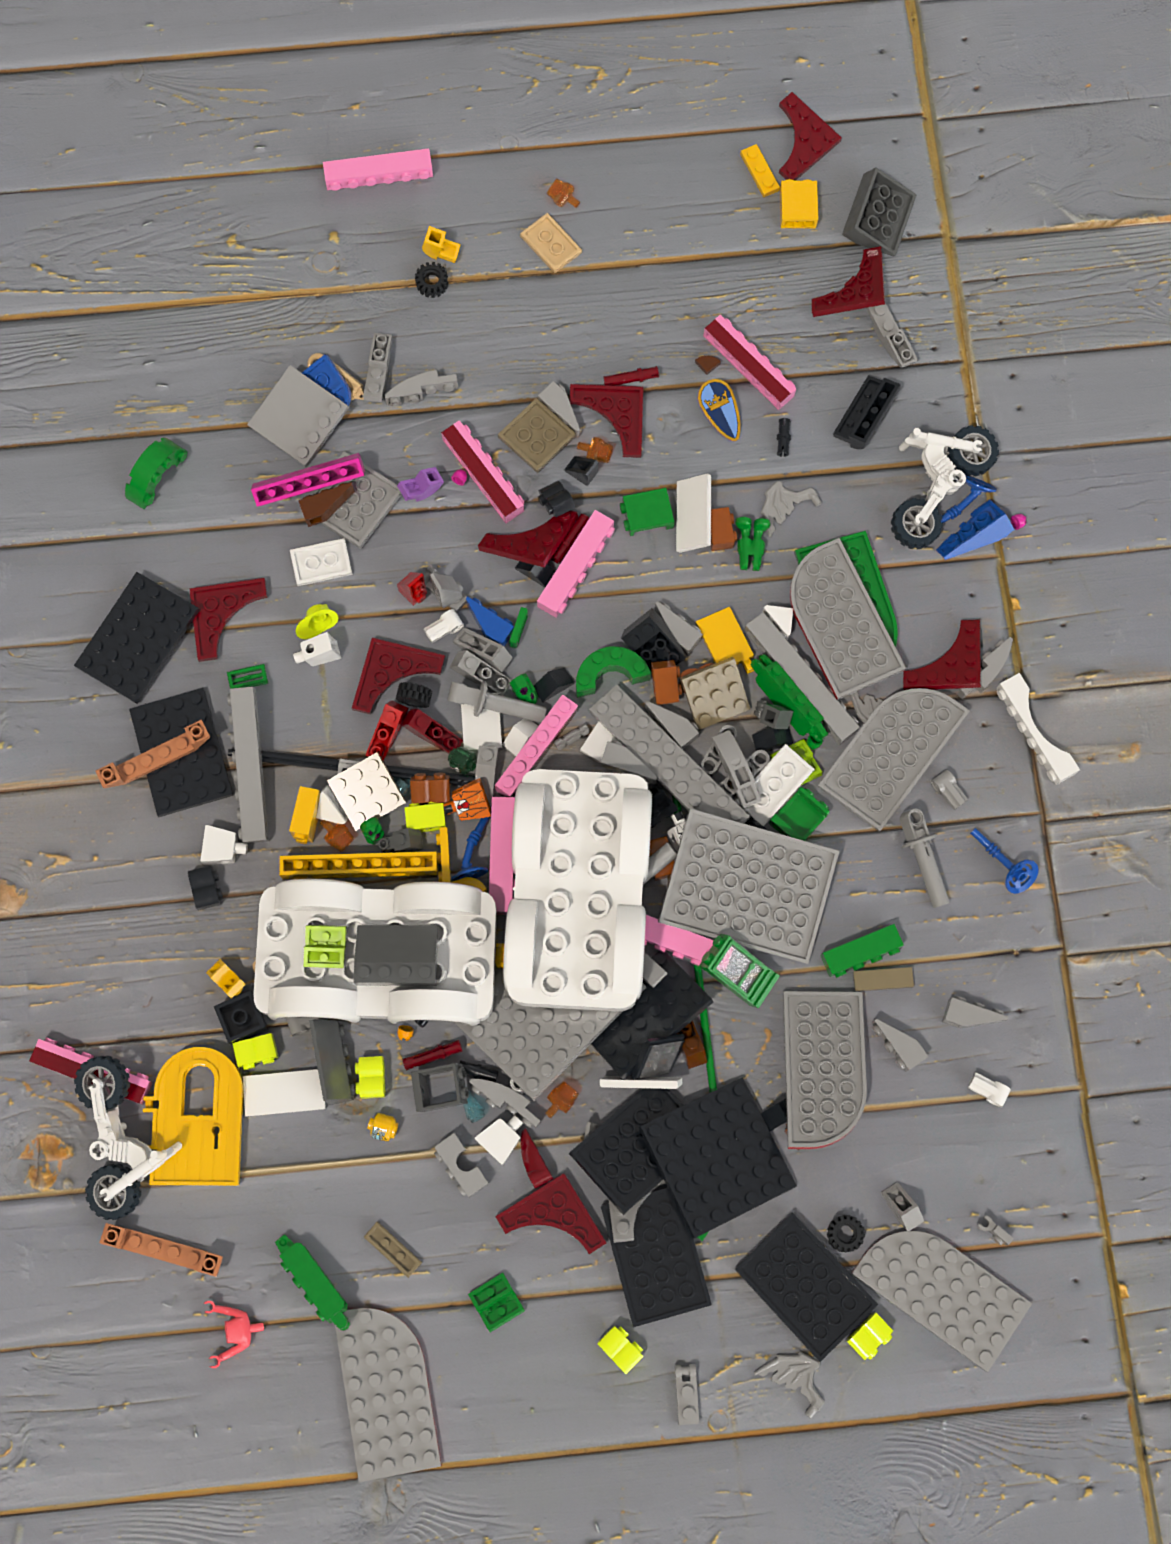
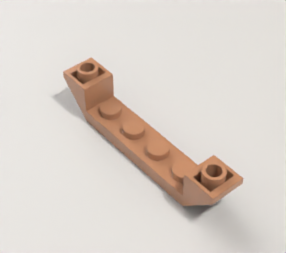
M202 719L185 727L186 733L117 766L112 762L96 770L95 772L102 787L109 788L128 784L196 751L210 738Z
M108 1223L105 1224L99 1242L100 1244L166 1261L215 1277L218 1275L223 1256Z

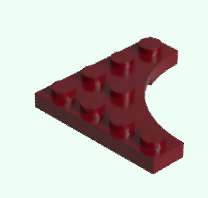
M791 92L779 103V107L785 112L793 125L794 147L787 162L779 169V174L786 180L792 179L796 181L839 144L842 137Z
M881 246L863 249V257L859 266L860 270L856 276H852L844 284V288L836 293L833 291L824 296L811 299L813 317L885 305Z
M570 384V404L590 408L605 417L614 427L620 438L623 457L641 458L643 387Z
M570 510L558 517L553 516L544 524L522 533L510 535L486 533L478 544L479 551L545 567L578 519V513Z
M265 578L189 588L191 604L200 609L193 620L198 661L218 659L219 639L230 618L244 606L254 601L268 598Z
M980 619L961 620L957 639L941 658L927 666L903 671L904 690L917 688L930 690L981 688Z
M372 638L352 710L371 715L378 698L395 682L416 674L441 675L445 655Z
M564 1173L495 1216L505 1234L525 1226L545 1225L567 1232L577 1239L589 1254L606 1244V1241Z

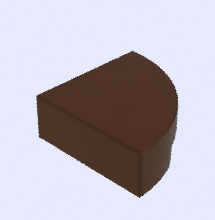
M701 356L695 359V363L706 375L721 364V361L713 356Z

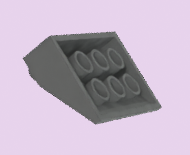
M877 167L863 174L842 235L855 244L867 248L881 246L882 253L893 257L896 256L917 195Z
M358 925L354 958V984L356 986H437L438 925Z
M309 1020L323 1101L329 1105L353 1101V1095H356L354 1083L350 1084L349 1076L352 1075L350 1063L347 1064L346 1056H349L347 1044H343L342 1037L345 1036L343 1024L340 1025L337 1020Z

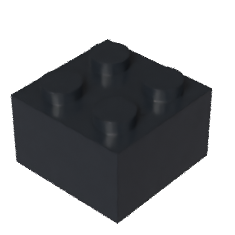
M251 990L214 1006L227 1042L230 1045L269 1030L262 1012L256 1008L254 993Z

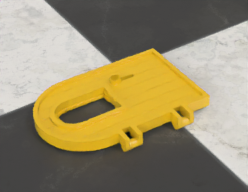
M193 1047L182 1050L168 1059L159 1071L155 1082L154 1096H143V1100H145L143 1112L153 1113L151 1145L148 1146L151 1149L162 1151L168 1149L176 1142H181L182 1148L175 1155L150 1173L149 1185L239 1186L243 1111V1082L240 1072L230 1058L217 1050L206 1047ZM196 1066L208 1067L214 1075L213 1115H199L198 1117L195 1115H184L186 1076ZM153 1101H159V1109L153 1108ZM216 1127L220 1128L218 1133V1149H215L216 1134L214 1129Z

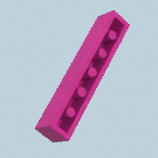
M356 453L253 483L251 491L258 507L364 476L365 469L360 454Z

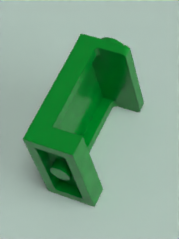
M667 488L623 496L620 510L621 514H625L624 528L625 531H629L630 536H634L635 532L664 526L666 530L674 528V518Z
M800 787L783 808L770 819L769 824L782 835L805 841L823 822L830 811L824 802L817 801L813 797L814 794L809 789Z

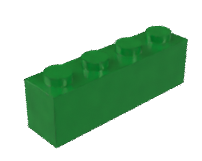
M892 924L821 954V959L829 977L835 975L836 978L846 975V971L853 968L856 971L865 967L864 963L871 961L873 964L882 960L883 955L889 954V956H893L899 953L900 948L904 944L895 924Z

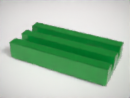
M520 608L509 641L512 648L516 649L518 647L528 617L527 608Z
M264 664L227 672L230 689L268 684ZM262 671V673L232 679L233 676ZM262 677H263V679H259V680H254V681H250V682H245V683L233 685V684H235V683L244 682V681L253 680V679H257V678H262Z

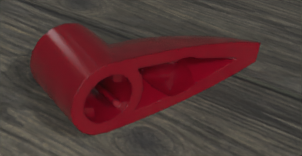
M525 1128L521 1133V1154L527 1175L536 1189L552 1180L553 1177Z

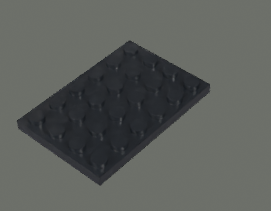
M136 572L74 666L138 704L200 609Z
M204 688L129 709L141 754L186 733L185 727L201 719L210 735V738L196 751L146 774L158 817L233 796Z
M658 951L651 959L664 969L667 975L654 988L643 980L642 983L646 986V989L641 993L640 998L636 1000L635 1005L631 1009L623 1011L591 1043L592 1047L623 1080L632 1073L642 1046L647 1039L676 1035L713 1003L712 998L666 951ZM652 1049L649 1055H653L658 1049Z
M643 1088L569 1153L622 1215L626 1214L663 1180L638 1127L683 1106L669 1089Z
M668 1188L651 1192L640 1205L634 1224V1241L614 1243L609 1204L601 1206L633 1327L712 1305L694 1239H692Z
M794 1213L788 1216L734 1269L819 1362L878 1305Z

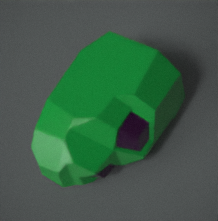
M526 673L519 675L509 683L518 700L533 704L537 703V692Z
M377 817L370 818L360 825L367 843L375 845L381 838H384L385 833Z

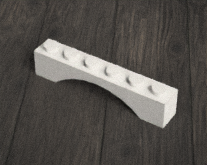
M1018 673L1000 683L996 688L1000 700H1004L1009 715L1015 718L1019 731L1025 734L1029 747L1035 750L1038 762L1044 765L1047 770L1048 778L1057 785L1075 775L1080 769L1070 753L1052 745L1036 728L1029 710V687L1021 674Z

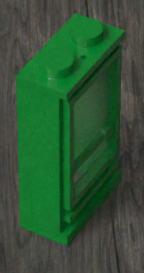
M720 934L714 939L713 946L709 952L705 953L702 957V962L699 966L749 1006L759 1008L780 975L758 960L733 940L731 936Z

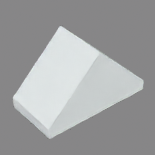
M766 605L763 609L766 616L769 615L773 619L775 627L778 630H782L787 637L786 640H788L791 634L793 608Z
M522 719L513 726L502 746L514 756H517L538 728V725L531 720Z
M326 785L320 793L316 818L344 824L348 820V816L331 788Z

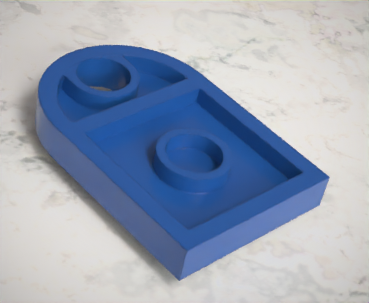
M324 354L302 372V374L336 398H340L343 403L349 406L351 402L350 387L328 354Z

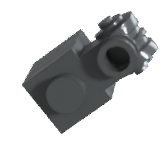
M766 700L757 701L754 715L761 719L760 723L774 729H788L793 715L792 710L781 705L769 704Z
M406 828L392 832V836L387 835L381 838L378 842L381 853L423 850L421 830Z

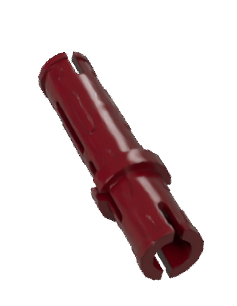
M655 366L603 376L604 385L616 386L638 381L641 383L643 380L659 378L658 367Z
M580 514L551 557L552 561L557 564L561 563L589 520L587 515Z
M458 1039L445 1045L439 1044L436 1048L402 1058L407 1071L441 1058L444 1060L447 1056L463 1052Z

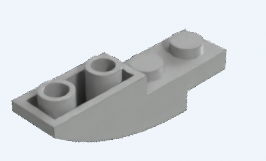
M886 303L885 305L868 307L866 310L874 323V331L898 366L903 368L917 362L918 359L902 328H898Z
M374 333L368 361L369 368L363 399L366 401L382 402L386 389L391 354L392 335Z
M437 370L415 375L385 394L387 406H399L402 403L415 404L423 400V393L434 394L437 391H453L458 388L456 374L438 376Z
M1011 637L1006 641L1004 639L1000 640L995 645L996 649L993 652L989 650L981 657V688H976L980 693L992 683L1004 666L1013 642ZM960 688L957 695L964 699L975 688Z
M730 730L711 737L725 772L730 777L742 809L760 802L761 798L754 784L756 783Z
M471 1079L469 1081L472 1085L470 1089L478 1096L482 1093L487 1098L485 1102L492 1108L497 1106L501 1109L506 1103V1109L513 1115L518 1113L522 1116L521 1121L529 1128L531 1126L537 1128L541 1123L536 1116L526 1109L531 1102L518 1092L488 1080Z

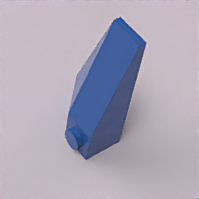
M989 499L970 514L971 518L968 522H962L959 526L960 530L956 534H951L936 551L947 560L1000 541L1015 530L1006 513Z

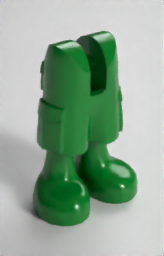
M739 517L736 519L735 524L741 531L742 536L738 540L737 549L740 570H747L748 556H753L752 571H759L762 556L765 552V542L762 540V535L764 531L769 529L770 520L759 518L754 521V538L751 540L752 520L748 517Z

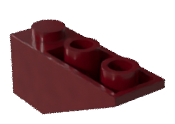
M410 709L401 726L451 756L455 755L463 742L461 738L419 709Z

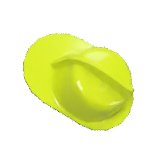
M326 604L313 605L307 610L305 618L296 626V635L300 639L313 638L333 627L338 622V615L335 611L330 610Z

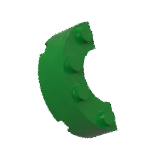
M163 437L161 438L162 441H154L138 458L129 474L132 479L130 484L126 483L125 497L142 509H145L154 501L155 488L160 482L162 474L171 466H178L187 457V450L168 438Z
M616 646L601 648L591 653L582 662L576 677V696L580 698L595 694L597 680L607 672H620L628 677L633 685L650 681V669L638 654L629 649Z

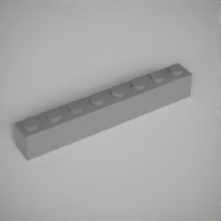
M764 612L745 626L744 632L772 662L777 661L823 716L824 720L821 722L823 727L840 746L857 733L860 728L857 719L846 712L845 705L841 701L838 702L831 688H826L822 683L821 676L811 670V666L805 658L802 659L800 657L798 649L795 645H790L786 640L787 637L784 632L775 627L773 619L769 615L766 616Z
M254 687L230 689L227 700L228 705L232 709V713H229L230 725H233L231 743L235 745V751H232L233 763H236L237 769L234 770V780L238 782L235 796L236 801H239L240 808L237 809V818L241 820V828L238 829L239 839H242L243 843L267 842L269 837L256 689Z

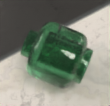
M460 746L452 749L448 756L450 768L461 774H468L476 768V754L465 747Z

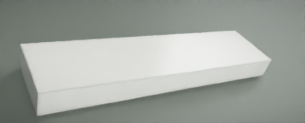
M604 1076L600 1079L601 1087L677 1089L682 1085V1077H648L633 1080L632 1076H627L623 1080L620 1076Z

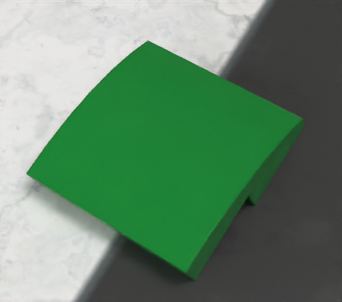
M501 1273L468 1294L490 1333L525 1311L504 1273Z

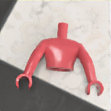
M205 1301L203 1304L210 1303L212 1305L211 1310L204 1311L205 1313L216 1312L235 1317L225 1321V1334L227 1343L238 1345L218 1356L212 1355L208 1358L217 1359L215 1366H209L210 1368H217L220 1362L249 1347L251 1333L264 1331L263 1323L250 1324L247 1313L242 1310L215 1305L212 1301Z

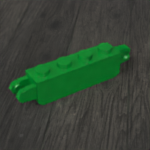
M765 654L760 655L759 659L756 658L751 661L750 665L758 675L756 683L772 703L793 711L790 724L797 733L802 736L808 733L817 742L823 740L828 735L821 723L824 720L823 716L777 661L772 662Z
M285 1234L275 1242L281 1253L279 1256L283 1260L280 1263L287 1273L291 1271L294 1276L292 1281L299 1289L301 1287L306 1292L304 1295L305 1299L310 1305L315 1304L318 1308L316 1314L322 1321L333 1322L342 1331L348 1330L350 1322L344 1314L348 1306L346 1301L302 1243L294 1244Z

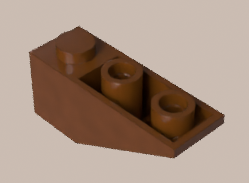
M352 482L341 483L338 487L324 489L316 495H308L299 500L308 527L327 521L355 492Z
M692 1020L677 1033L685 1036L681 1052L688 1069L707 1063L704 1046Z

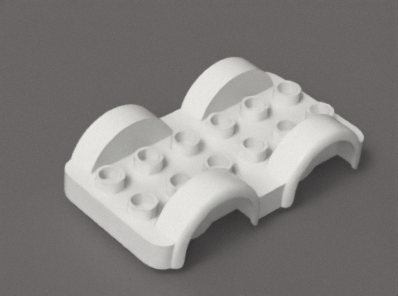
M546 769L532 770L523 776L522 783L517 787L514 802L512 868L516 874L514 899L510 901L507 911L503 964L504 986L513 1002L530 1007L626 1011L631 1009L635 1005L636 1000L640 998L643 982L646 911L642 906L643 882L648 877L652 794L648 790L647 782L640 776L620 773Z
M293 879L280 882L275 887L267 888L263 892L259 903L254 980V1003L256 1008L274 1021L284 1017H321L347 1020L352 1023L359 1022L361 1018L388 1019L393 1024L406 1020H440L462 1022L471 1026L478 1025L480 1021L486 1020L490 1016L494 1005L497 909L494 899L489 893L483 892L477 887L450 882H412L399 885L394 890L365 889L355 883L330 879ZM306 925L347 926L344 968L303 967ZM438 925L437 986H356L354 984V958L357 926Z

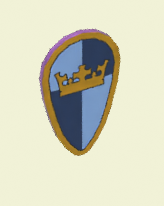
M708 380L698 391L697 399L699 406L712 426L722 436L730 441H737L740 436V416L733 391L722 380Z

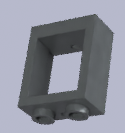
M453 1063L411 1072L416 1112H428L468 1104L469 1091L465 1087L466 1071L462 1064ZM453 1071L457 1100L430 1105L426 1076Z

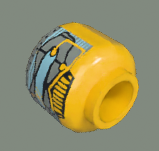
M377 1113L374 1118H370L367 1129L371 1130L370 1135L372 1138L388 1142L391 1138H395L398 1123H396V1119L393 1116Z

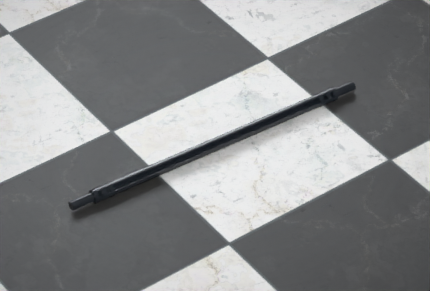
M228 749V756L232 757V751H235V749ZM261 751L262 762L338 771L339 760ZM386 765L393 778L410 780L417 773L434 776V773L439 772ZM443 772L445 775H450V784L463 786L475 780V776Z

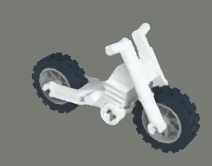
M970 425L967 428L960 429L953 437L930 432H921L919 428H915L899 446L900 451H905L909 446L923 449L921 459L926 469L925 473L933 481L930 489L927 491L926 499L911 498L904 501L894 511L893 518L891 519V531L895 534V539L901 542V545H906L909 549H922L933 543L940 535V529L943 526V523H941L942 516L938 513L939 510L936 507L937 504L944 498L945 494H954L965 483L966 476L973 475V477H976L980 474L982 475L996 463L997 456L999 455V450H997L999 445L994 440L995 436L991 435L988 429ZM984 448L985 454L980 452L981 449ZM977 456L983 458L984 460L982 462H978ZM914 511L917 514L913 516L910 512ZM907 515L911 521H904L905 516ZM928 521L929 527L923 525V523ZM920 528L927 531V533L922 536ZM912 531H916L917 536L913 535Z
M98 1056L88 1059L87 1062L81 1064V1068L76 1072L77 1078L74 1079V1084H76L75 1093L79 1095V1101L85 1103V1107L92 1108L99 1132L98 1140L90 1145V1155L96 1160L109 1157V1160L126 1162L133 1169L123 1167V1164H109L94 1171L91 1174L92 1177L87 1180L88 1186L85 1187V1193H87L86 1201L90 1204L89 1208L96 1212L95 1215L98 1217L102 1216L105 1220H117L132 1213L135 1210L134 1207L140 1202L138 1200L141 1196L140 1182L182 1148L181 1142H176L166 1150L152 1151L147 1144L139 1141L138 1138L125 1136L123 1130L127 1128V1125L124 1122H120L118 1105L123 1103V1099L129 1093L127 1090L130 1088V1082H128L130 1076L129 1073H126L124 1064L121 1065L120 1061L116 1058L112 1059V1056ZM97 1069L99 1073V1078L96 1075H94V1072ZM104 1070L108 1072V1075L105 1077ZM108 1177L110 1186L104 1182ZM119 1196H124L123 1201H121ZM113 1199H115L118 1206H112Z

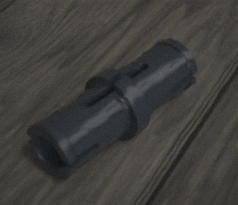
M784 418L779 419V434H777L776 439L778 440L777 455L782 457L783 449L784 457L789 455L791 420L786 418L785 425Z
M460 1060L459 1064H462L466 1075L472 1076L474 1079L479 1078L496 1082L499 1071L482 1067V1064L476 1065Z

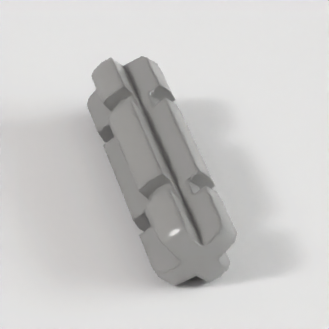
M583 724L578 729L565 734L562 739L558 738L555 740L554 744L558 750H562L565 748V745H570L579 740L581 736L584 737L589 734L590 730L586 724Z

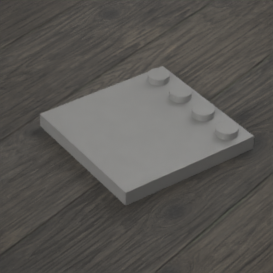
M290 365L247 425L305 467H308L350 407Z
M343 452L339 458L349 456V454ZM363 464L365 469L364 476L341 482H352L355 492L327 521L321 523L360 549L402 496L397 484ZM341 483L314 490L310 495H316L324 489H333Z

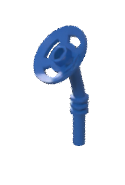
M966 476L965 483L971 487V493L958 505H954L946 510V513L942 515L941 523H945L949 519L953 520L954 517L956 518L958 515H961V512L981 492L991 493L996 492L997 489L982 480Z
M490 817L481 818L475 830L471 831L467 838L468 843L462 861V870L450 878L451 882L466 877L478 878L488 872L486 867H473L470 861L474 846H477L481 839V833Z
M976 828L971 831L970 834L986 848L985 851H989V855L992 854L993 858L998 859L1009 870L1005 880V886L1009 892L1014 894L1021 893L1035 882L1039 869L1033 860H1023L1014 865L1000 852V848L997 849V845L994 846V842L991 843ZM1028 875L1029 878L1021 885L1020 882H1023Z

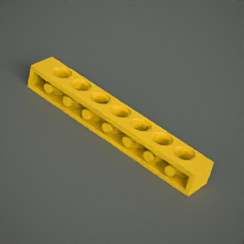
M436 851L280 856L279 875L282 879L438 875V860Z

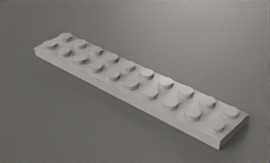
M618 685L614 686L589 709V712L624 747L628 748L657 776V780L688 811L690 808L743 824L750 819V816Z

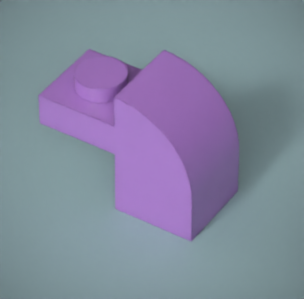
M436 467L420 470L414 479L400 481L397 487L405 501L416 499L418 502L434 494L444 481Z

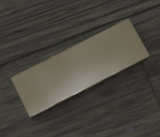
M912 967L853 971L855 992L914 987Z
M376 1222L364 1236L370 1244L407 1278L422 1264L413 1253L379 1222Z

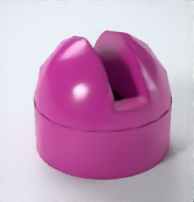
M462 469L456 470L451 479L457 485L463 486L467 481V473Z
M1023 514L1011 516L1010 522L1014 529L1018 530L1026 525V516Z

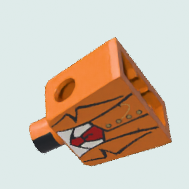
M477 778L452 791L453 801L443 804L446 814L457 812L461 821L491 816V808L481 778Z

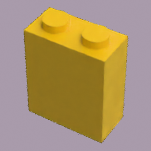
M792 179L781 181L780 227L816 229L818 223L817 181L809 179L803 181H794Z
M302 786L299 788L289 829L297 843H313L318 823L316 816L320 791L317 789Z

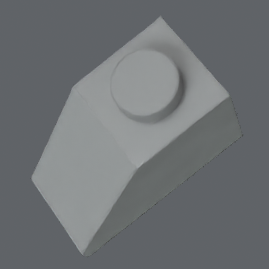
M898 1182L881 1192L893 1214L907 1232L924 1222L918 1205Z

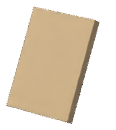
M548 213L520 233V237L554 274L582 253V249Z

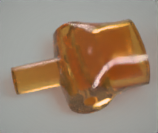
M556 178L546 193L559 207H563L566 202H569L577 208L580 201L571 196L575 188L570 183H564Z
M593 437L590 445L579 442L577 449L586 451V458L608 463L612 455L613 445L604 442L600 438Z
M322 820L320 823L328 831L323 839L339 852L346 849L355 839L345 824L338 823L333 826L326 820Z
M563 1081L548 1095L547 1099L552 1103V1106L545 1114L549 1118H552L558 1110L567 1114L574 1105L579 1093Z

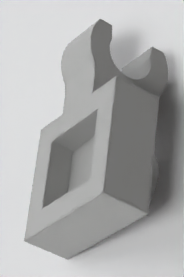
M989 1216L983 1217L988 1223L986 1227H983L981 1224L976 1225L981 1231H989L993 1235L992 1239L999 1245H1009L1014 1239L999 1225H996Z

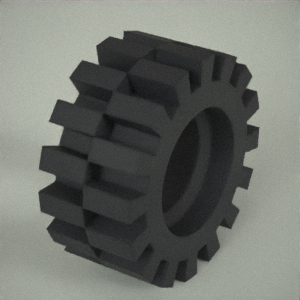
M426 262V266L420 265L421 269L418 268L417 273H415L417 290H420V294L423 295L425 293V297L431 295V298H435V294L438 297L441 296L440 292L444 294L445 289L448 288V275L445 268H441L439 263L436 266L435 262H432V265H429V262ZM429 275H435L439 280L436 284L429 285L425 282V278Z
M401 682L398 686L396 700L408 706L427 708L430 705L433 691L416 683Z
M850 1215L836 1217L827 1228L828 1242L839 1252H853L863 1244L865 1229L862 1227V1223L855 1217ZM842 1226H849L853 1230V1238L849 1242L842 1241L838 1236V1231Z

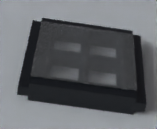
M677 1034L647 1039L637 1058L631 1078L637 1080L669 1074L684 1044L685 1036Z

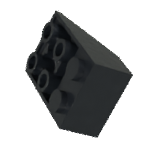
M653 608L623 631L621 639L646 662L651 672V663L674 660L677 666L687 658L664 620Z

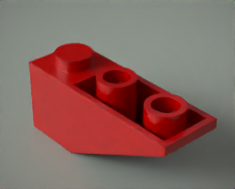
M410 572L397 584L398 591L413 606L417 602L421 603L426 598L427 590L422 573Z
M393 700L385 704L365 756L369 757L378 752L382 760H385L402 727L401 724L406 717L408 707Z

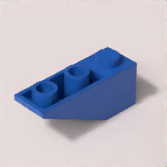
M467 596V606L484 637L505 646L511 638L514 629L513 623L507 618L502 619L497 616L498 613L493 609L483 607L478 599H471Z

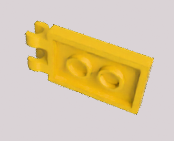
M730 607L696 621L695 624L701 630L702 638L715 663L733 657L737 665L742 663L747 674L754 672L750 665V659L754 657V654Z

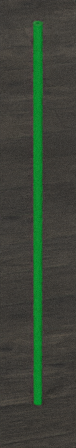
M672 795L673 803L678 809L674 814L682 812L681 803ZM694 965L695 981L704 990L702 968ZM706 1008L700 1013V1021L707 1058L706 1068L709 1092L717 1090Z

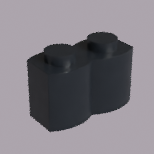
M558 480L538 490L540 494L538 500L542 506L545 505L549 515L553 514L554 517H558L576 508L572 496Z
M210 865L188 871L196 909L199 911L221 905L220 900L223 899V893L221 888H217L216 881H219L217 870H213V867Z

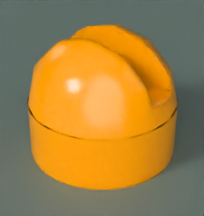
M400 1025L397 1036L401 1041L402 1038L405 1041H409L413 1036L414 1029L408 1025Z

